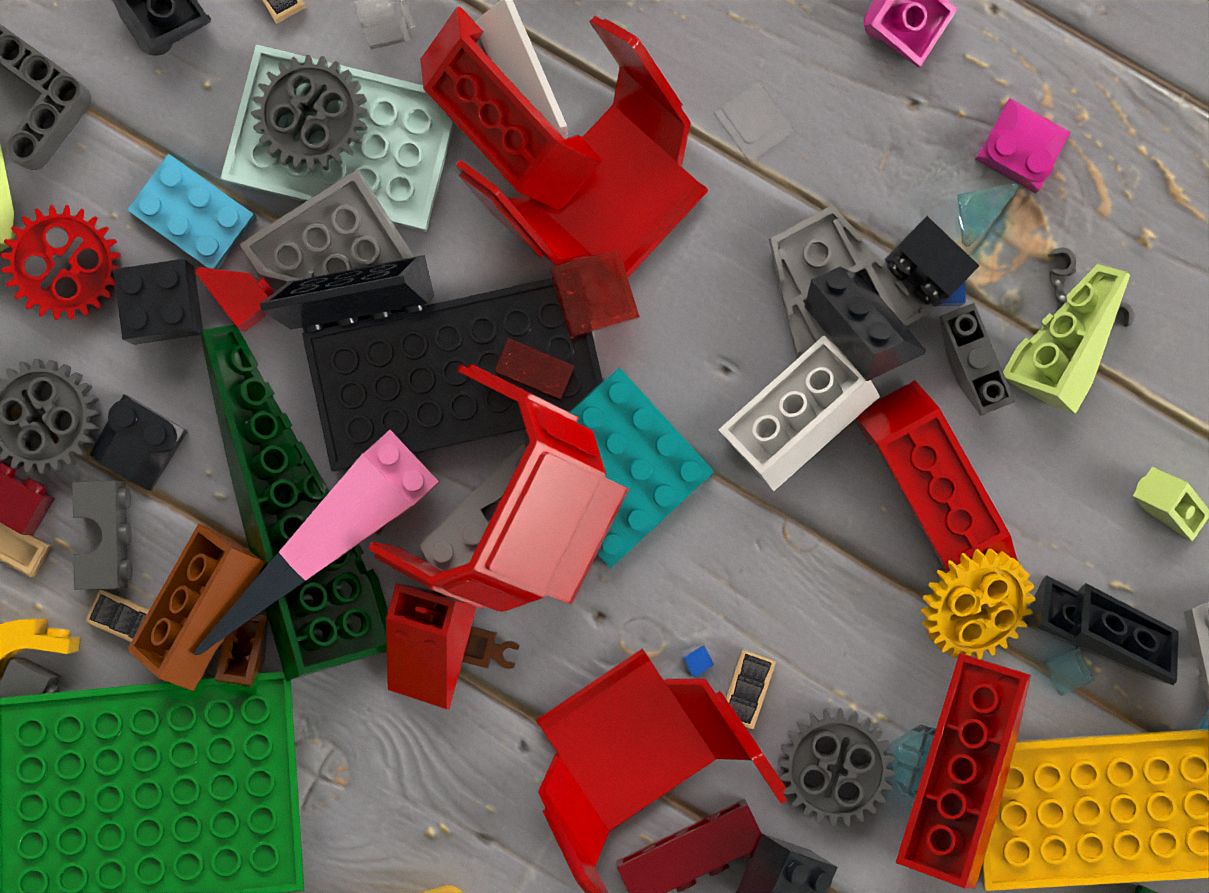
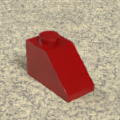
M199 267L194 271L239 329L245 332L267 315L261 311L260 303L275 291L264 277L258 281L250 273Z

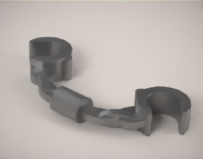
M1063 247L1057 248L1048 254V256L1062 255L1067 260L1065 270L1053 269L1049 271V274H1051L1050 282L1055 288V296L1062 304L1061 307L1067 302L1061 285H1063L1066 275L1071 276L1076 272V257L1074 253L1068 248ZM1121 302L1119 309L1125 315L1124 327H1128L1134 321V310L1126 302Z

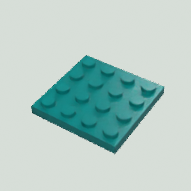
M617 367L569 412L579 417L577 423L593 430L606 471L605 477L629 488L597 553L610 568L714 473L711 467L620 367ZM522 456L514 463L516 467L518 466Z

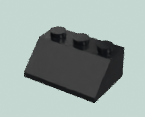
M840 266L811 279L805 308L866 381L925 354L926 349L862 276Z

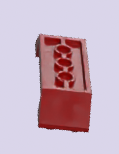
M456 7L420 58L423 89L517 192L557 210L563 209L603 160L580 135L564 139L476 44L484 31L461 7Z
M916 380L872 403L855 418L869 445H876L943 567L939 569L940 571L945 573L950 571L948 561L950 560L956 565L960 564L962 553L972 559L975 549H978L984 555L989 548L997 554L1003 551L1010 558L1013 557L1018 561L1008 529L939 406Z

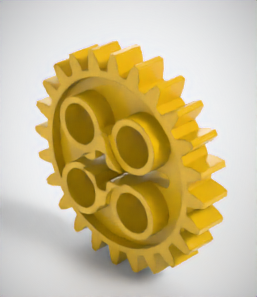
M989 548L984 555L981 551L975 549L972 559L962 553L960 564L956 565L950 560L948 561L950 571L945 573L938 570L937 574L941 579L939 583L929 582L928 584L934 591L933 594L923 596V600L929 605L921 609V613L927 618L922 622V625L928 631L927 636L943 653L947 651L954 659L959 653L968 656L973 654L977 659H982L985 650L994 656L995 646L1000 644L1004 649L1008 648L1006 639L1009 636L1014 639L1019 637L1015 629L1017 627H1027L1022 617L1033 614V611L1026 604L1035 601V597L1029 593L1034 588V585L1028 580L1030 574L1022 568V565L1003 551L997 554Z

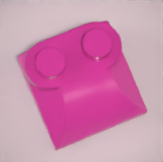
M874 0L865 14L864 28L871 38L882 40L912 64L921 67L958 8L949 0Z
M1009 98L975 160L1030 191L1037 193L1045 179L1051 174L1054 163L1071 132Z

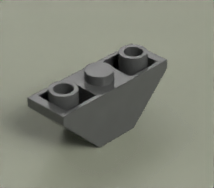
M975 303L941 315L940 321L947 358L960 388L980 416L1014 403L1015 400Z

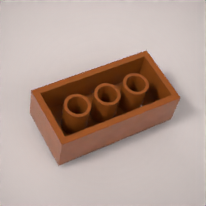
M198 523L127 650L158 679L194 691L224 638L201 655H194L195 650L260 575L265 562L234 539Z

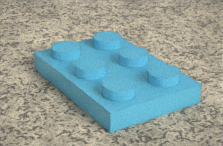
M169 153L127 209L203 265L212 269H218L256 218L252 212Z

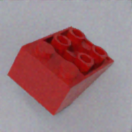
M395 583L386 617L388 690L450 710L477 607L421 587Z

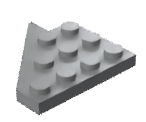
M359 169L239 244L258 274L288 282L414 257Z

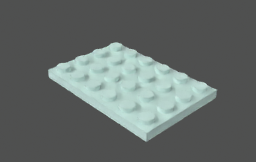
M256 44L220 179L226 183L306 202L359 169L393 224L427 232L455 123L423 89V85L340 65V74L345 70H349L352 74L350 82L358 81L362 87L356 94H364L367 102L359 107L366 108L369 116L359 120L364 122L368 129L367 131L356 132L363 142L362 144L350 143L349 146L354 153L352 156L344 151L340 153L342 158L341 165L332 158L329 160V170L327 171L320 162L316 164V169L313 173L308 169L307 163L303 164L300 171H296L293 167V159L284 166L280 162L281 154L273 158L268 153L271 145L262 146L259 139L264 134L256 133L253 129V126L261 121L254 119L251 112L261 109V107L255 104L253 97L264 96V93L258 87L259 83L270 85L271 81L266 73L269 71L278 76L281 74L278 63L281 62L289 69L292 67V57H295L299 64L303 65L306 56ZM312 58L314 64L317 65L318 59ZM327 62L328 68H329L333 63ZM307 83L300 85L296 89V96L308 95L312 85ZM322 87L320 95L327 90V87ZM340 100L330 102L327 105L326 112L331 114L339 112L343 102ZM315 109L312 112L306 110L304 116L306 118L309 115L315 117L317 112ZM286 114L282 116L278 123L279 127L286 128L290 126L294 121V115ZM316 131L312 133L309 143L313 145L321 143L325 139V132ZM301 132L294 137V141H298L300 139Z

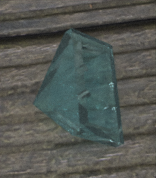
M1016 183L957 194L962 244L969 247L977 240L1020 189Z
M920 724L891 742V746L883 752L891 753L895 756V761L888 763V765L896 771V775L893 777L900 794L916 797L936 728Z

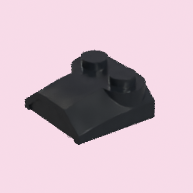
M112 0L120 18L140 48L149 55L159 56L167 53L173 43L211 22L210 16L206 15L197 0Z
M124 394L110 408L108 421L89 456L127 480L152 491L188 430Z

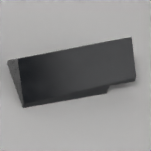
M1047 575L1043 578L1034 596L1035 601L1029 606L1033 614L1023 618L1027 627L1152 680L1174 685L1177 682L1178 630L1087 583L1076 591Z

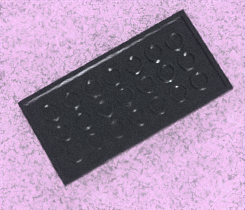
M579 272L426 305V309L413 313H405V310L394 312L392 315L381 319L373 320L367 318L349 325H335L313 332L302 333L330 468L333 472L350 468L362 453L364 454L389 430L413 454L526 429L517 401L458 372L457 369L460 364L468 368L471 363L567 412H570L603 381Z

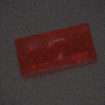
M508 338L495 368V373L561 400L575 366Z

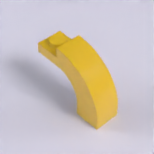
M28 618L0 624V681L7 664L20 651L36 649L64 654L79 652L81 638L69 636L70 630L54 627H48L47 629L48 618Z

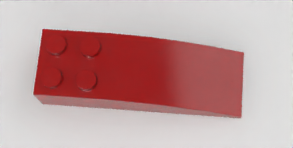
M959 653L896 859L897 864L964 889H975L1009 773L1025 706L1030 674Z

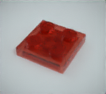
M619 249L557 265L550 269L570 338L637 320L640 317Z

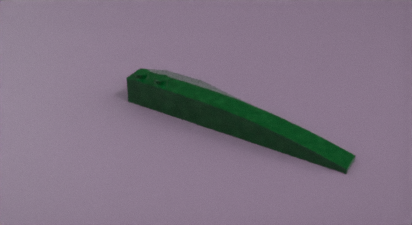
M234 324L204 329L200 331L230 476L249 551L265 562L261 570L262 572L330 491L302 441L298 442L291 429L293 425L286 413H282L273 397L274 391L269 382L265 383L257 369L258 363L238 327ZM359 544L266 608L286 681L387 651V606L377 575L373 568L367 571L361 557L364 552Z

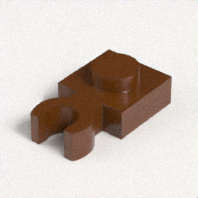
M472 626L462 662L489 668L492 658L496 659L503 668L512 669L515 667V662L507 661L503 656V652L507 648L519 650L520 645L515 641H505L502 644L495 643L497 632Z

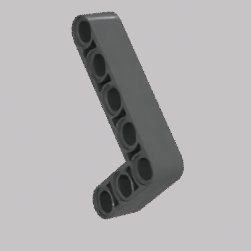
M0 24V64L41 93L38 100L9 137L6 143V150L8 155L29 170H38L48 163L89 108L91 95L89 90L75 77ZM20 48L18 56L13 60H9L10 52ZM48 68L46 77L37 81L38 72L41 69ZM76 88L75 96L71 100L64 101L66 92L69 89ZM55 116L53 126L44 129L45 120L48 117ZM33 144L34 150L32 154L23 158L24 148L27 145Z

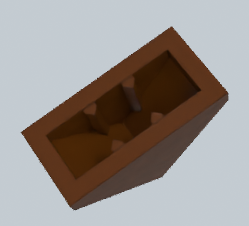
M257 614L225 637L215 681L252 687L265 662L268 616Z

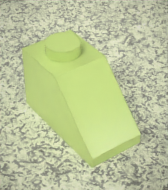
M1154 467L1138 482L1136 491L1133 494V497L1146 512L1191 542H1193L1209 518L1208 507L1188 482Z

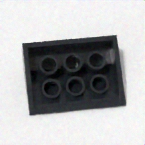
M425 255L289 281L262 301L260 307L262 312L290 330L303 328L304 332H313L324 328V323L334 321L337 322V326H344L357 322V317L370 315L371 319L374 320L392 315V310L404 308L405 313L426 309V304L434 297V291Z

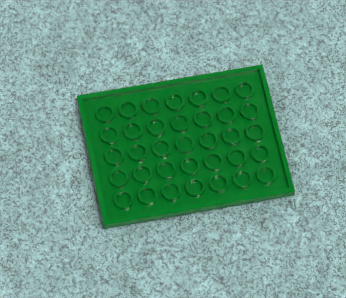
M283 671L259 673L252 687L217 682L215 678H205L199 680L194 691L169 682L0 698V893L305 892L291 680H285Z

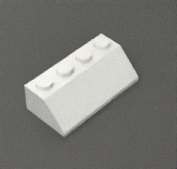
M500 0L475 21L484 31L476 44L564 139H567V124L513 0Z
M824 335L718 430L760 478L775 491L880 396L872 381H866L842 351Z

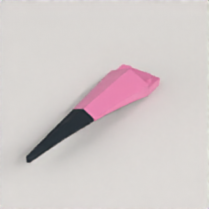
M389 430L364 454L362 453L198 646L194 655H201L294 588L413 508L440 482L399 438Z

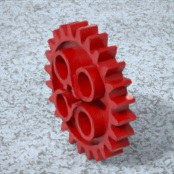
M50 205L48 216H44L37 208L35 209L37 220L33 222L29 218L22 216L26 227L23 230L18 227H11L17 238L16 240L5 239L4 243L12 248V252L2 253L0 256L5 260L11 261V265L2 268L1 272L13 274L14 278L9 280L6 286H18L20 288L14 298L16 300L25 296L29 298L25 307L27 310L36 304L39 305V316L41 317L46 314L48 309L53 310L54 320L59 319L61 311H66L69 319L73 320L74 310L79 309L84 316H88L86 305L90 303L97 309H100L101 305L97 298L99 295L108 299L111 298L110 293L105 287L107 285L115 286L114 279L110 275L113 273V269L120 268L112 265V260L120 258L121 253L110 252L109 249L117 243L116 239H104V235L109 228L106 226L97 230L95 225L98 217L96 216L88 222L83 220L84 209H80L76 216H71L69 205H65L62 214H57L55 207ZM60 228L64 230L68 235L67 244L60 248L50 246L46 238L51 229ZM77 237H81L82 243L68 260V263L72 266L69 271L61 269L48 288L42 289V282L55 267V262L52 258L55 255L62 257ZM83 250L95 252L98 257L97 266L90 270L81 268L77 262L78 254ZM34 256L42 258L47 264L46 271L37 277L29 275L25 270L26 261ZM62 278L72 279L77 285L76 294L70 298L60 297L55 290L56 283Z

